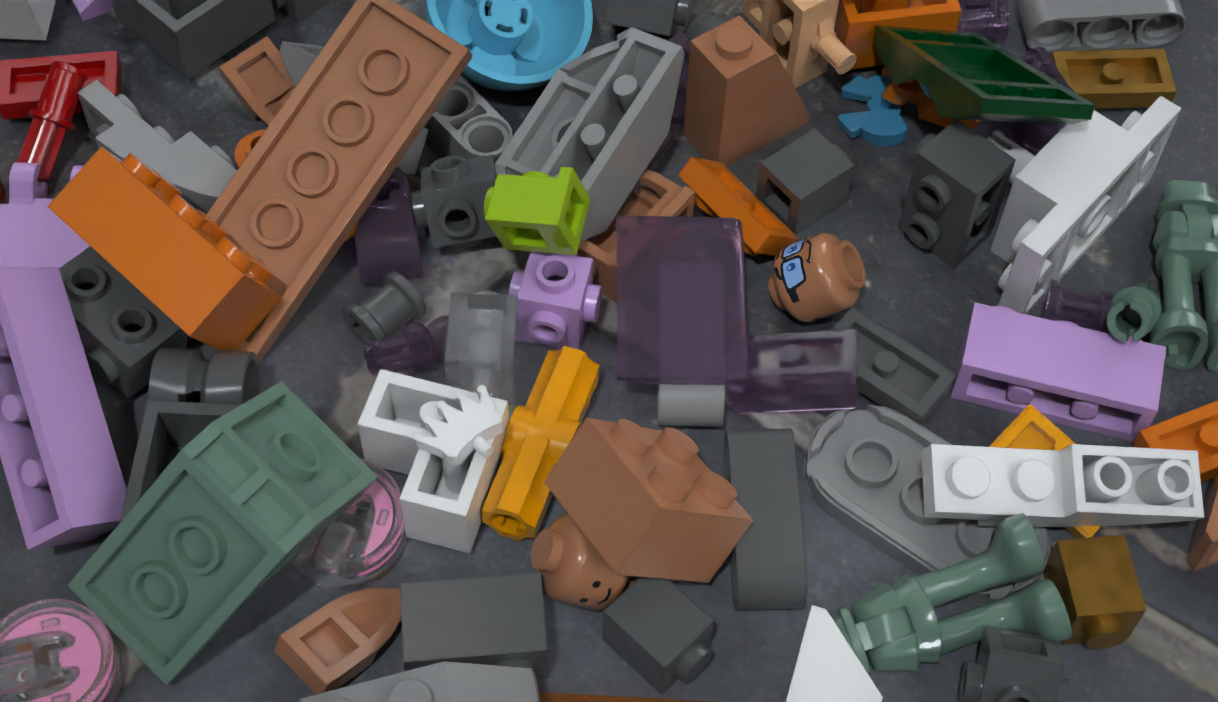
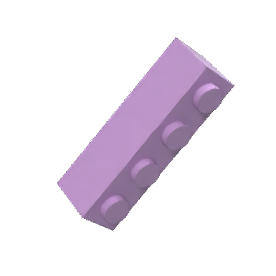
M0 267V458L27 550L89 541L115 529L121 522L120 519L127 492L59 267Z

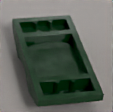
M875 26L873 36L875 46L895 85L916 79L923 93L932 99L939 117L1029 124H1076L1092 119L1095 108L1094 104L979 33Z

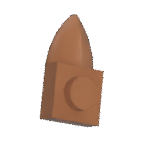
M268 36L220 66V76L254 120L260 118L268 126L296 88L279 50Z
M368 588L334 599L279 635L274 652L315 695L338 689L373 663L377 651L393 635L401 621L400 589Z

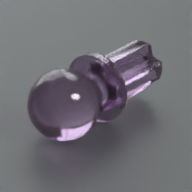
M443 315L432 320L427 327L420 322L411 323L406 326L404 333L401 335L370 342L365 346L363 354L367 361V369L373 376H378L380 369L397 372L413 368L419 373H424L432 370L436 362L455 364L464 360L472 349L473 334L469 325L463 319L453 315Z

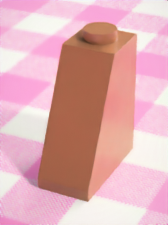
M740 15L690 40L683 136L704 159L721 162L728 167L809 123L810 114L777 53Z

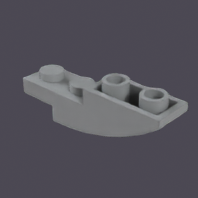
M95 80L77 92L89 130L96 136L98 148L103 147L122 161L129 153H132L151 170L155 169L183 193L181 197L196 210L200 209L207 214L237 172L229 156L219 146L213 145L209 147L191 131L177 141H174L170 134L161 126L152 128L145 122L134 104L125 95L119 94L115 96L99 81Z

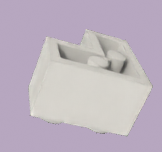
M380 369L357 424L365 464L408 475L399 499L406 537L470 554L482 522L481 510L484 500L487 498L491 483L502 462V444L509 423L508 401L490 396L495 409L502 414L504 422V432L487 440L494 447L493 454L488 458H484L478 451L474 450L460 466H452L445 459L418 448L415 444L414 435L422 433L424 436L433 437L431 432L427 431L424 427L423 418L427 415L432 416L435 420L445 422L438 413L436 406L438 401L443 400L447 405L462 411V408L457 404L455 394L458 391H464L467 397L480 403L478 393Z

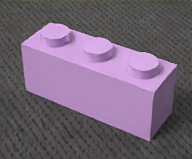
M975 302L963 335L956 368L958 375L952 388L951 398L1015 414H1020L1029 404H1032L1053 423L1134 442L1139 430L1150 427L1158 412L1166 347L1143 342L1141 339L1134 341L1133 336H1129L1128 341L1124 342L1115 338L1112 334L1083 328L1073 322L1064 320L1053 321L1019 313L1005 306H989Z

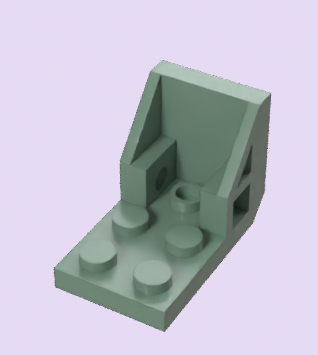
M281 381L214 420L181 449L67 586L167 686L190 665L261 586L289 565L361 497L376 481L378 476Z

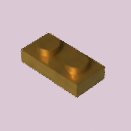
M1164 48L1052 51L1047 66L1050 78L1094 104V109L1150 107L1160 96L1172 102L1177 92Z

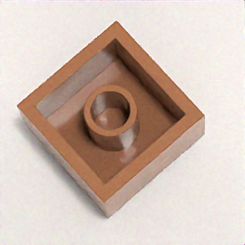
M586 417L544 481L616 575L709 583L754 521L735 499L737 491L733 485L722 476L712 472L697 456L699 452L697 444L683 432L671 427H666L662 431L640 427L626 419H620L616 423Z

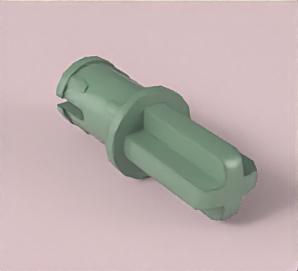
M1144 283L1123 288L1115 294L1107 315V326L1110 333L1115 338L1127 342L1129 336H1133L1134 341H1137L1152 331L1154 324L1159 320L1162 313L1160 295L1154 294L1153 291L1147 289V284Z

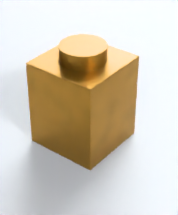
M1125 534L1057 540L1047 560L1043 576L1044 579H1049L1054 583L1069 616L1072 636L1070 639L1061 641V645L1085 643L1091 649H1105L1123 643L1129 638L1146 612V606Z

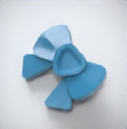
M857 75L842 86V98L868 102L867 111L840 114L838 116V126L849 137L855 138L861 134L864 141L880 147L895 146L907 139V125L901 117L902 105L892 104L883 98V92L892 83V78L876 75L866 80L864 77Z

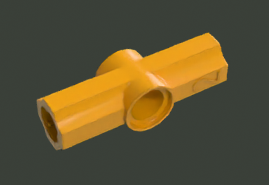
M563 346L556 351L548 350L526 405H518L513 411L503 439L501 450L502 462L491 483L486 500H484L481 510L482 522L493 528L500 536L516 541H521L524 538L536 539L553 493L544 481L582 425V420L600 378V365L593 362L584 351Z

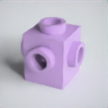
M530 252L525 271H514L508 295V306L517 308L519 341L556 348L567 346L580 350L587 322L596 323L602 299L603 287L593 284L592 258L577 255Z

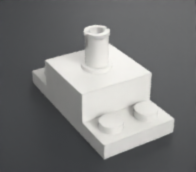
M1160 96L1143 115L1137 111L1132 112L1122 126L1094 110L1091 120L1076 124H1066L1036 156L1005 137L999 130L993 132L992 137L987 138L991 143L1016 159L1009 179L1012 187L990 250L1009 263L998 281L997 286L1003 290L998 306L1009 307L1016 312L1028 315L1145 189L1182 109L1181 107Z

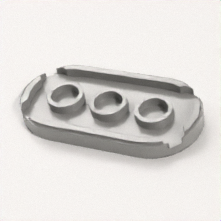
M868 405L867 410L850 412L851 407L835 411L823 419L813 431L806 451L804 474L808 489L814 500L833 518L918 575L955 565L980 554L991 546L997 526H978V520L925 517L921 450L930 444L952 445L924 426L917 424L901 412L885 406ZM1033 527L1043 552L1045 569L1051 553L1050 536L1048 538L1045 527ZM1041 575L1021 582L990 588L959 598L958 600L976 605H985L1037 582Z

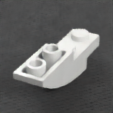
M930 444L921 450L924 514L928 518L978 520V526H997V524L1008 517L1024 513L1033 527L1137 525L1195 521L1204 518L1198 451L1071 444L1060 451Z

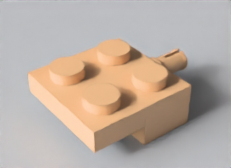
M743 0L742 13L760 31L759 36L777 53L795 88L825 73L828 62L835 68L838 74L848 72L856 63L855 59L857 56L844 46L834 31L839 0Z

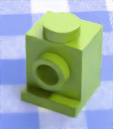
M560 167L558 178L538 171H528L523 173L522 176L497 174L495 185L490 187L485 195L484 216L486 222L506 250L577 255L591 198L572 167Z

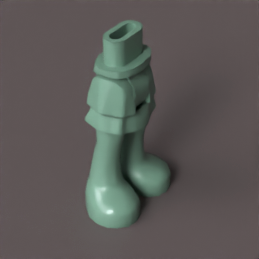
M1172 180L1163 185V201L1156 210L1158 224L1153 238V246L1156 250V275L1163 281V313L1154 324L1152 331L1149 332V343L1165 346L1164 364L1180 370L1191 369L1196 366L1206 352L1208 370L1218 373V200L1212 197L1211 187L1205 182ZM1192 283L1203 284L1206 322L1195 312Z
M1024 513L1008 517L997 524L991 546L980 554L955 565L911 577L906 573L891 585L882 581L851 605L852 613L845 605L837 608L839 617L833 618L868 675L871 674L872 667L875 671L881 672L916 671L919 663H940L941 656L980 642L984 625L1035 634L1048 640H1055L1057 643L1070 639L1072 636L1071 624L1065 604L1054 583L1049 579L1032 583L991 603L939 620L937 619L933 607L1000 585L1021 582L1041 575L1044 572L1045 562L1038 537Z

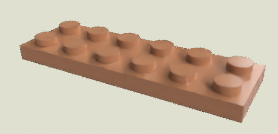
M357 0L206 214L228 234L226 238L242 251L246 250L274 275L267 285L282 299L237 349V351L254 352L259 364L473 57L468 48L393 0Z

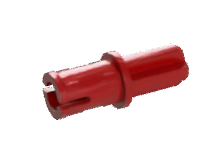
M53 60L37 107L28 111L27 115L32 118L17 160V162L38 163L40 171L37 180L48 181L51 178L67 131L74 132L76 126L71 123L79 101L77 92L82 90L89 76L87 72L77 67Z

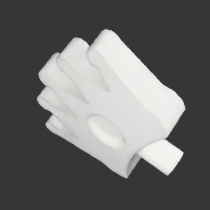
M480 385L477 388L480 403L467 397L464 391H458L455 394L457 404L462 408V411L447 405L443 400L438 401L436 404L437 410L445 422L435 420L429 415L423 418L424 427L427 431L431 432L433 437L416 433L414 435L416 446L445 459L452 466H460L474 450L478 451L484 458L490 457L494 452V447L487 440L504 432V422L502 414L495 409L486 386Z

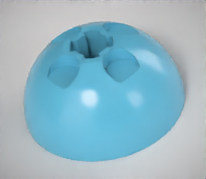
M424 0L426 22L468 48L473 56L461 75L477 85L493 90L516 92L548 84L558 68L582 55L592 32L593 10L591 0Z

